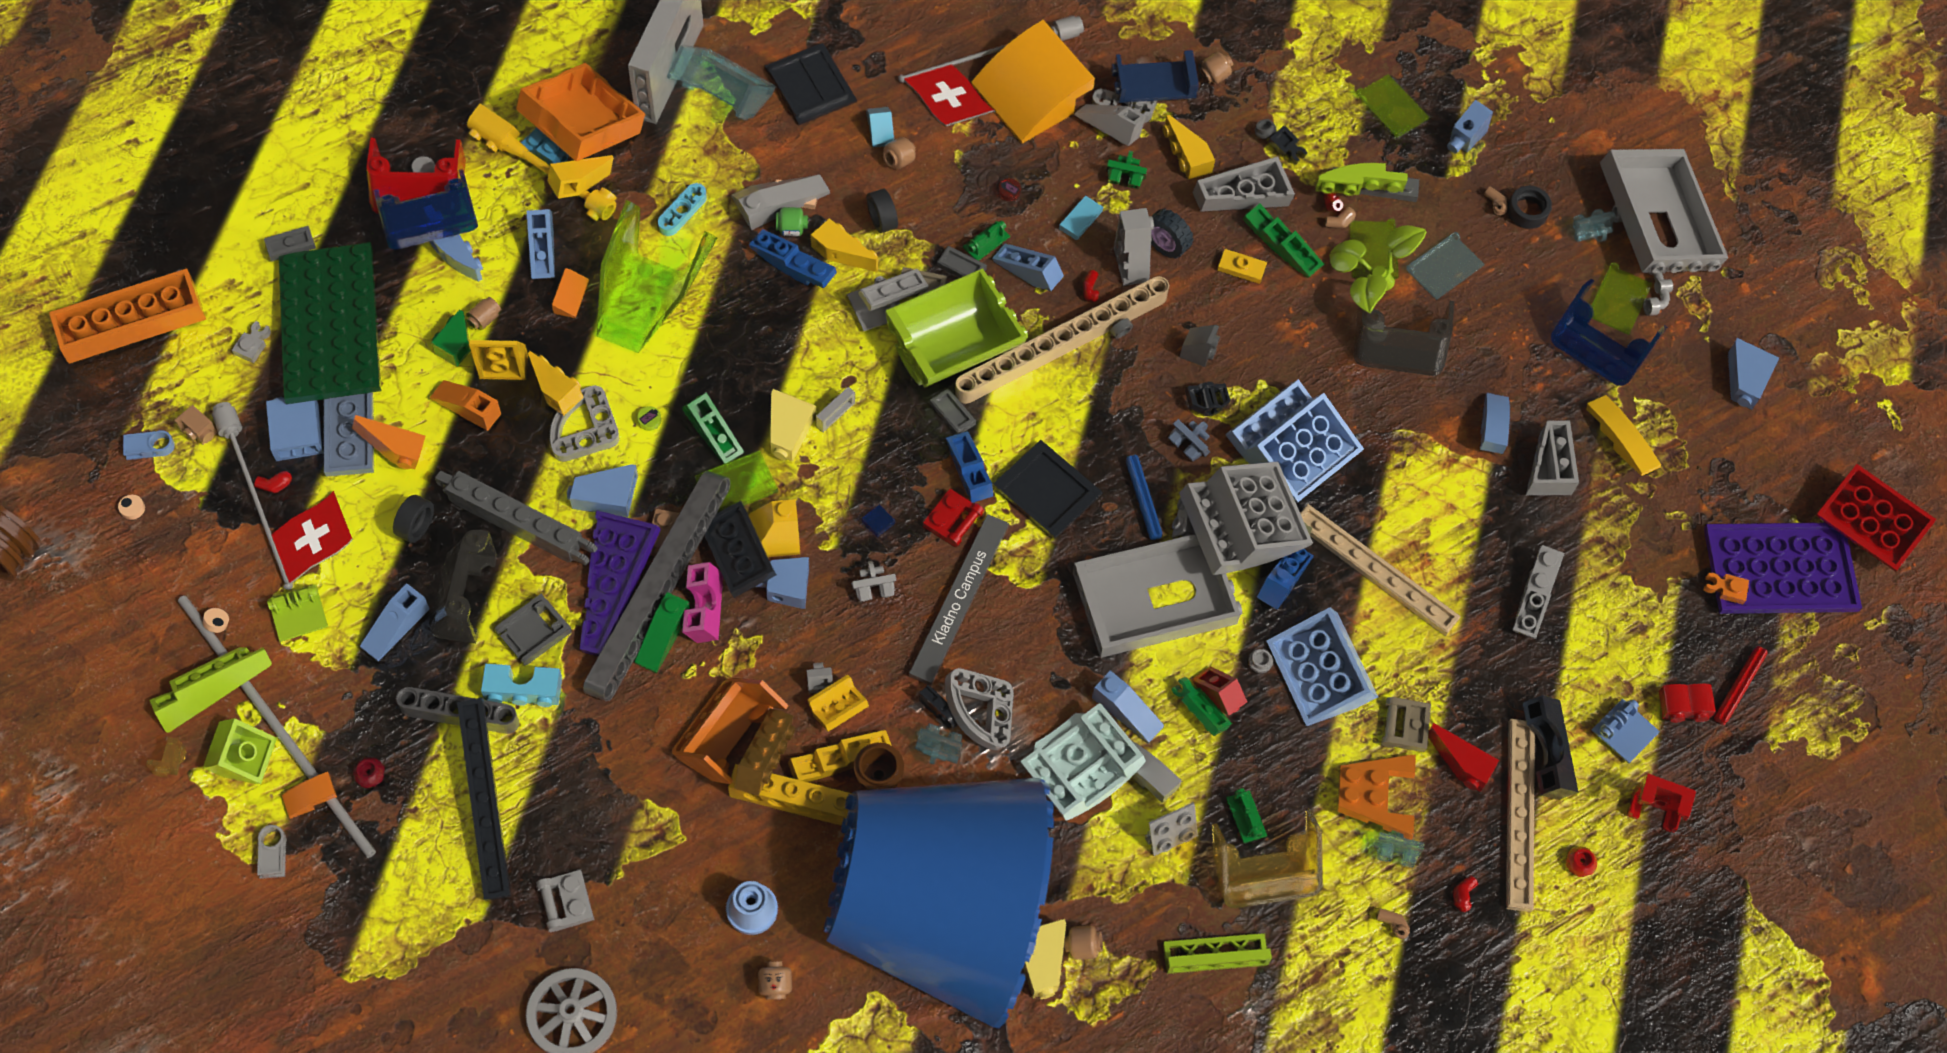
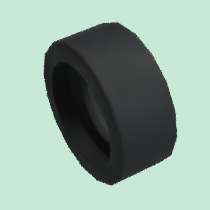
M1530 185L1522 186L1515 190L1511 196L1507 213L1513 223L1521 228H1538L1546 222L1552 210V201L1550 196L1541 188ZM1524 199L1532 200L1541 207L1542 212L1539 215L1526 214L1521 211L1517 202Z
M883 188L868 193L866 197L867 207L876 230L879 233H884L898 228L897 212L888 191Z
M418 495L408 497L397 511L393 523V533L410 543L418 541L425 534L434 514L433 503Z

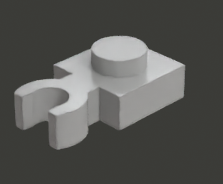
M254 322L251 326V334L245 332L242 334L232 349L233 354L254 363L266 346L263 340L271 334L269 326H266L263 331H258L261 326L259 322Z

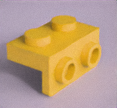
M849 675L844 676L808 699L813 716L827 732L869 707L867 699L854 687Z

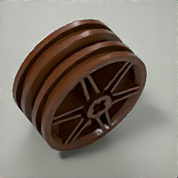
M0 505V578L14 581L17 577L16 571H22L25 567L22 559L30 560L34 556L33 550H38L42 546V542L29 526Z

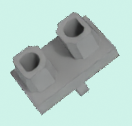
M868 561V569L859 570L860 577L869 576L870 578L852 581L851 583L852 590L856 591L859 602L872 600L870 587L879 586L881 598L894 596L896 575L876 577V574L884 573L883 566L874 567L873 561Z

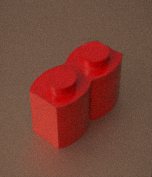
M1711 684L1663 685L1658 691L1662 717L1673 723L1683 722L1685 718L1694 719L1695 722H1705L1716 712Z

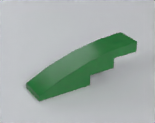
M1261 203L1242 218L1276 254L1305 277L1309 278L1324 265L1296 230L1291 233L1279 217L1274 219Z

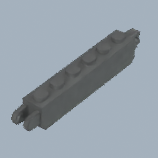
M440 471L435 477L437 485L444 488L443 492L448 495L449 500L453 504L566 562L575 560L586 565L589 562V558L579 552V549L582 548L592 553L597 550L596 545L583 538L580 532L460 471L453 476Z

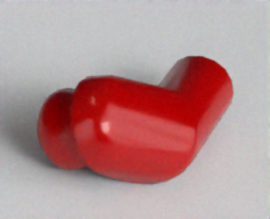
M1325 193L1324 195L1326 209L1330 212L1340 211L1343 208V203L1339 200L1340 196H1337V193Z
M1095 270L1088 271L1083 281L1084 298L1088 302L1089 300L1096 302L1100 294L1098 290H1093L1098 278V272Z

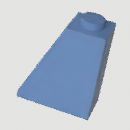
M1737 338L1728 352L1731 400L1752 410L1759 401L1779 358Z
M631 464L575 477L573 486H569L567 492V499L570 500L572 509L596 512L598 510L628 517L638 478L636 465Z

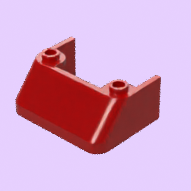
M370 138L367 177L369 201L372 210L377 214L425 215L423 208L432 205L435 212L440 211L442 215L458 213L461 208L466 165L461 139H456L454 158L440 159L435 164L434 173L390 172L389 161L381 157L375 138Z

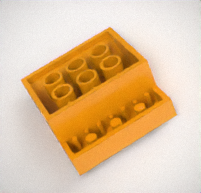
M1042 20L1024 31L997 53L974 78L971 85L986 103L994 109L997 116L1022 144L1073 115L1076 98L1093 89L1095 78L1049 25Z

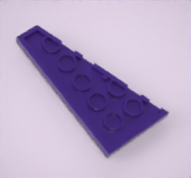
M596 510L595 518L597 519L596 529H594L593 538L595 539L594 544L597 550L594 553L591 552L587 584L589 593L585 601V608L587 610L586 619L582 626L580 650L599 657L628 606L661 529L655 524Z

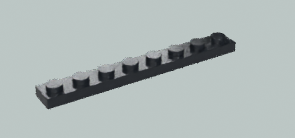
M481 697L457 702L484 900L490 901L511 897L484 699Z

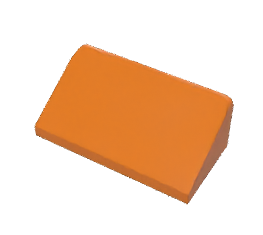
M565 268L552 303L554 314L576 318L589 283L588 278Z

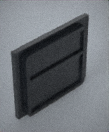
M824 43L765 65V69L798 125L857 102L855 95Z
M1042 440L1035 444L993 483V486L1000 492L1001 496L1045 534L1050 535L1054 539L1080 517L1103 493Z

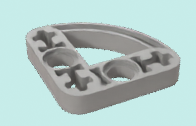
M594 385L582 389L581 392L584 398L567 414L563 416L558 411L555 414L550 430V442L554 457L558 461H570L612 448L619 443L618 428L605 391L600 386ZM593 394H596L600 405H595L592 398ZM586 403L594 428L561 438L567 419L577 408ZM600 412L608 414V418L604 421H599L595 417ZM610 433V435H612V438L607 439L605 434ZM598 435L600 443H597L595 436ZM588 438L593 442L589 447L580 446V441ZM575 442L577 450H574L572 443ZM565 446L567 452L562 453L560 447Z
M961 668L950 672L945 679V693L949 709L959 727L973 741L988 749L998 751L1007 746L1011 736L1014 694L1011 684L1002 679ZM975 681H980L983 684L984 692H979L976 689ZM961 695L988 702L985 730L969 715ZM996 709L1000 710L1003 713V721H999L996 718Z

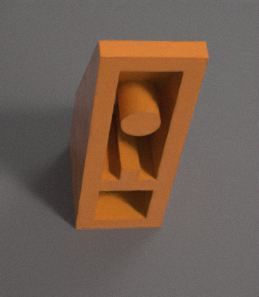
M355 415L352 429L390 462L397 464V466L403 469H416L425 435Z

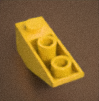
M1166 115L1163 133L1171 142V150L1179 159L1181 171L1185 172L1188 179L1212 173L1215 159L1208 144L1171 115Z
M613 156L550 164L548 183L557 198L578 196L610 175Z
M829 218L811 234V247L827 260L874 272L878 271L877 254L873 250H868L864 247L857 237L848 234L841 224L835 223Z
M530 351L528 355L548 405L564 416L584 398L580 390V383L574 377H567L558 366H551L542 355L537 356Z

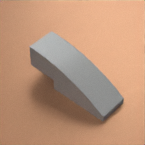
M1133 742L1144 755L1146 762L1132 778L1143 789L1146 787L1163 803L1180 788L1182 780L1155 756Z

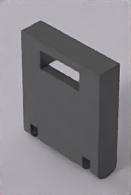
M542 593L495 627L497 634L500 635L502 640L519 659L522 658L521 662L525 666L572 633L571 627ZM545 610L556 620L551 625L552 629L539 615Z

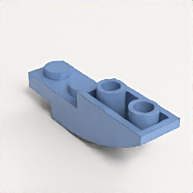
M432 205L423 208L427 222L430 225L425 228L426 235L438 255L461 274L478 282L483 280L480 272L483 270L482 264L478 257L473 258L471 255L473 250L469 242H464L460 234L454 236L450 228L446 229L443 225L445 220L441 212H435Z

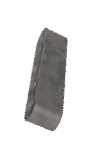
M412 687L401 689L396 696L402 713L408 717L459 726V714L453 713L458 708L457 702L475 699ZM415 699L411 705H404L407 700ZM484 700L485 712H488L486 715L488 731L511 734L518 729L520 721L513 706ZM439 703L436 709H428L431 704ZM505 716H512L509 722H501Z

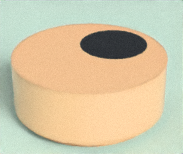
M127 495L120 500L118 509L124 518L134 520L142 516L145 511V504L139 496Z
M211 608L205 612L202 624L208 631L219 633L227 628L229 616L222 609Z

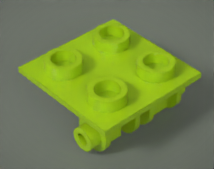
M316 584L299 590H293L292 592H286V594L276 597L273 596L267 601L280 642L328 627Z

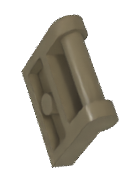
M1396 697L1386 698V707L1388 708L1386 729L1381 745L1388 748L1398 747L1425 752L1428 742L1431 704ZM1397 709L1404 710L1402 737L1395 736Z

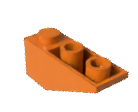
M443 380L430 396V399L486 431L491 428L501 415L496 399L478 389Z

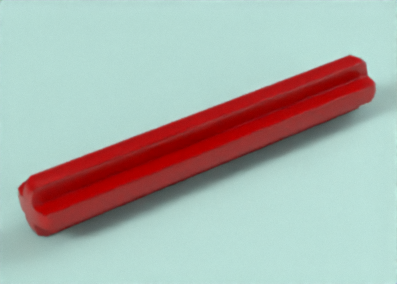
M1756 646L1717 711L1714 717L1716 722L1725 725L1729 721L1767 656L1768 652L1766 649Z

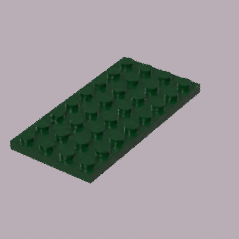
M371 243L301 251L279 256L283 385L286 405L382 391Z

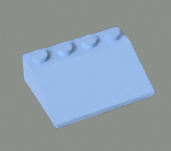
M1329 607L1267 640L1306 726L1356 709L1378 698L1338 613Z

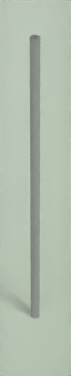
M187 596L180 597L178 599L179 604L218 657L228 653L216 635L205 629L202 624V616ZM248 680L242 684L241 688L309 779L318 776L319 774ZM336 798L326 801L366 857H372L376 851Z

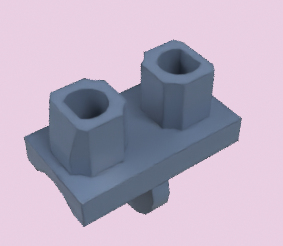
M1179 419L1174 423L1175 429L1168 438L1177 447L1187 439L1191 444L1183 452L1192 462L1202 454L1206 457L1210 453L1208 446L1199 439V437H1202L1206 441L1210 437L1205 432L1208 427L1207 423L1201 422L1198 425L1194 420L1191 421L1189 426L1193 431L1189 430Z

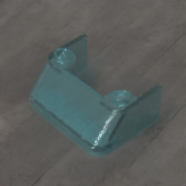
M681 45L667 75L669 79L681 80L683 82L682 85L688 89L701 88L732 105L733 110L736 111L735 116L744 120L753 118L772 96L776 88L775 85L722 55L703 47Z

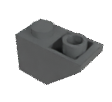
M1208 325L1190 328L1182 346L1180 358L1205 367L1208 359L1213 360L1216 354V347L1220 340V336L1217 335L1219 326Z

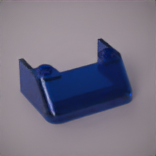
M463 169L459 170L461 179L454 178L449 180L448 184L444 187L445 191L400 202L399 198L392 194L381 197L379 189L374 190L389 248L400 249L467 233L478 227Z
M1590 279L1583 284L1551 334V341L1557 348L1615 385L1623 386L1634 377L1668 327L1664 325L1651 342L1643 338H1636L1629 343L1627 348L1620 345L1588 324L1593 317L1594 311L1592 306L1584 301L1583 298L1594 283V280Z

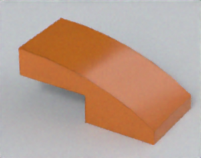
M328 772L315 776L282 795L290 819L315 810V805L337 797Z

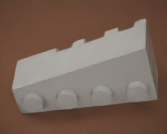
M1278 157L1198 180L1193 191L1200 211L1255 208L1259 203L1264 208L1289 206L1295 195Z

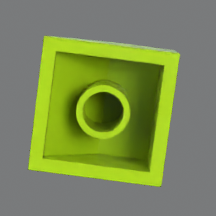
M235 718L220 721L203 769L224 778L259 785L262 783L277 737Z

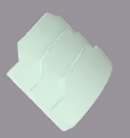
M1101 703L1097 704L1087 713H1075L1053 732L1037 741L1034 752L1021 761L1033 778L1044 779L1048 783L1050 793L1047 794V797L1053 802L1055 808L1066 821L1086 812L1109 797L1125 784L1146 762L1144 755Z

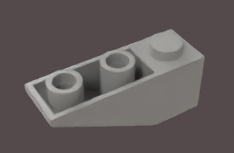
M1086 104L1075 112V116L1084 122L1100 129L1101 132L1112 136L1127 146L1140 137L1146 116L1129 106Z

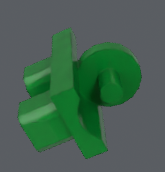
M1129 151L1128 157L1119 155V162L1108 161V183L1120 184L1121 175L1130 177L1128 187L1139 189L1142 181L1146 179L1147 168L1140 167L1141 159L1132 158L1133 151Z

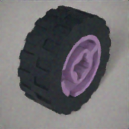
M1164 208L1157 210L1152 215L1154 229L1151 230V245L1168 258L1177 259L1192 246L1194 241L1189 225L1177 213Z

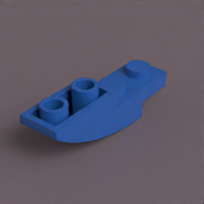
M763 229L749 244L751 249L771 265L807 286L813 283L821 288H825L837 273L834 266L799 251L798 245Z

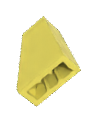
M775 389L772 390L771 453L775 457L793 462L816 418L815 405Z
M1065 919L1040 926L1033 955L1031 954L1030 961L1024 964L1023 969L1033 998L1047 999L1054 996L1055 992L1058 991L1066 930Z

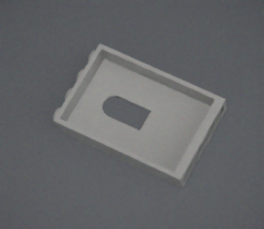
M659 0L628 64L633 102L645 113L644 121L657 124L703 27L701 0Z
M1610 150L1602 159L1600 165L1642 272L1676 273L1679 271L1696 272L1703 270L1712 272L1720 269L1721 265L1728 259V255L1685 150ZM1666 212L1677 240L1676 247L1669 248L1661 243L1649 213Z
M1196 534L1074 563L1073 575L1100 658L1236 625L1240 615H1242L1241 604L1234 597L1235 589L1232 580H1228L1226 573L1212 575ZM1178 581H1188L1194 585L1196 595L1193 599L1157 609L1153 608L1147 590Z

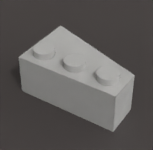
M1147 208L1121 211L1119 215L1114 252L1123 286L1144 283L1150 277L1151 230L1154 229V221L1152 216L1148 215Z

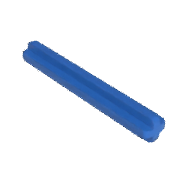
M1137 455L1128 456L1126 458L1127 468L1151 540L1160 539L1162 537V530L1139 457Z

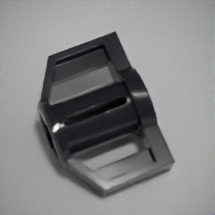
M1204 382L1196 386H1187L1185 389L1190 409L1204 416L1218 414L1231 401L1225 383L1214 384L1213 382ZM1215 392H1219L1222 405L1218 404ZM1195 394L1200 397L1202 406L1197 403Z

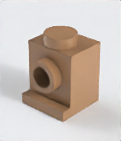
M193 405L174 420L183 434L185 433L192 441L197 439L202 445L210 442L214 435L217 434L212 422Z

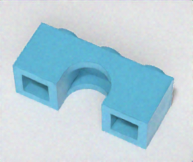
M485 664L481 688L484 700L498 703L512 702L520 706L527 703L537 704L541 707L559 705L562 675L559 668L535 667L533 678L528 683L516 684L512 682L513 672L510 665Z

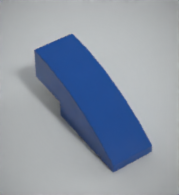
M966 431L947 437L946 441L952 459L970 501L974 503L993 497L992 482L984 468V461L969 432Z

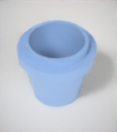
M747 881L740 884L728 898L726 905L728 920L737 931L743 934L756 935L768 930L775 922L778 913L775 895L769 888L755 881ZM754 898L756 902L753 905H748L746 900Z

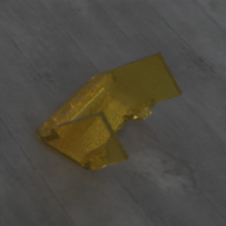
M1311 809L1306 810V832L1293 834L1287 841L1286 852L1239 859L1237 848L1232 844L1226 843L1218 824H1212L1213 857L1221 894L1228 907L1241 908L1312 897L1321 891L1323 887L1322 830Z

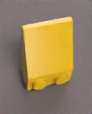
M469 340L479 379L526 380L528 353L525 344L518 341Z

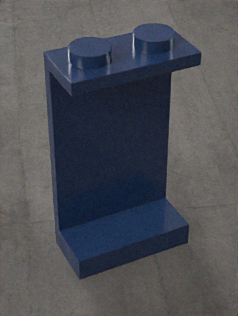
M1184 50L1182 61L1122 65L1121 55L1116 54L1115 63L1111 64L1112 77H1116L1114 93L1118 94L1120 103L1190 99L1197 96L1199 83L1193 50Z

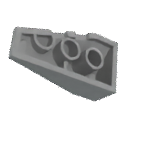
M821 175L751 185L732 194L731 197L749 228L753 230L775 220L776 212H780L781 208H800L806 202L830 194V190Z

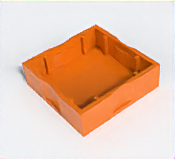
M587 63L563 71L553 78L543 79L521 88L516 108L517 111L576 162L640 134L645 113L610 86L607 80Z

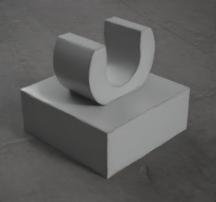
M823 662L813 663L814 669L807 670L809 694L818 693L833 684L831 668H824Z

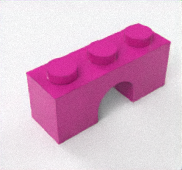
M710 562L688 566L686 588L694 596L695 608L684 610L683 633L696 643L719 639L723 575Z

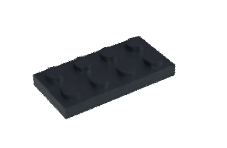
M742 501L716 513L704 535L729 591L735 598L777 574Z

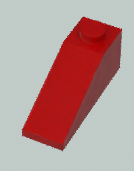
M1433 723L1428 731V738L1456 777L1467 788L1481 792L1499 760Z

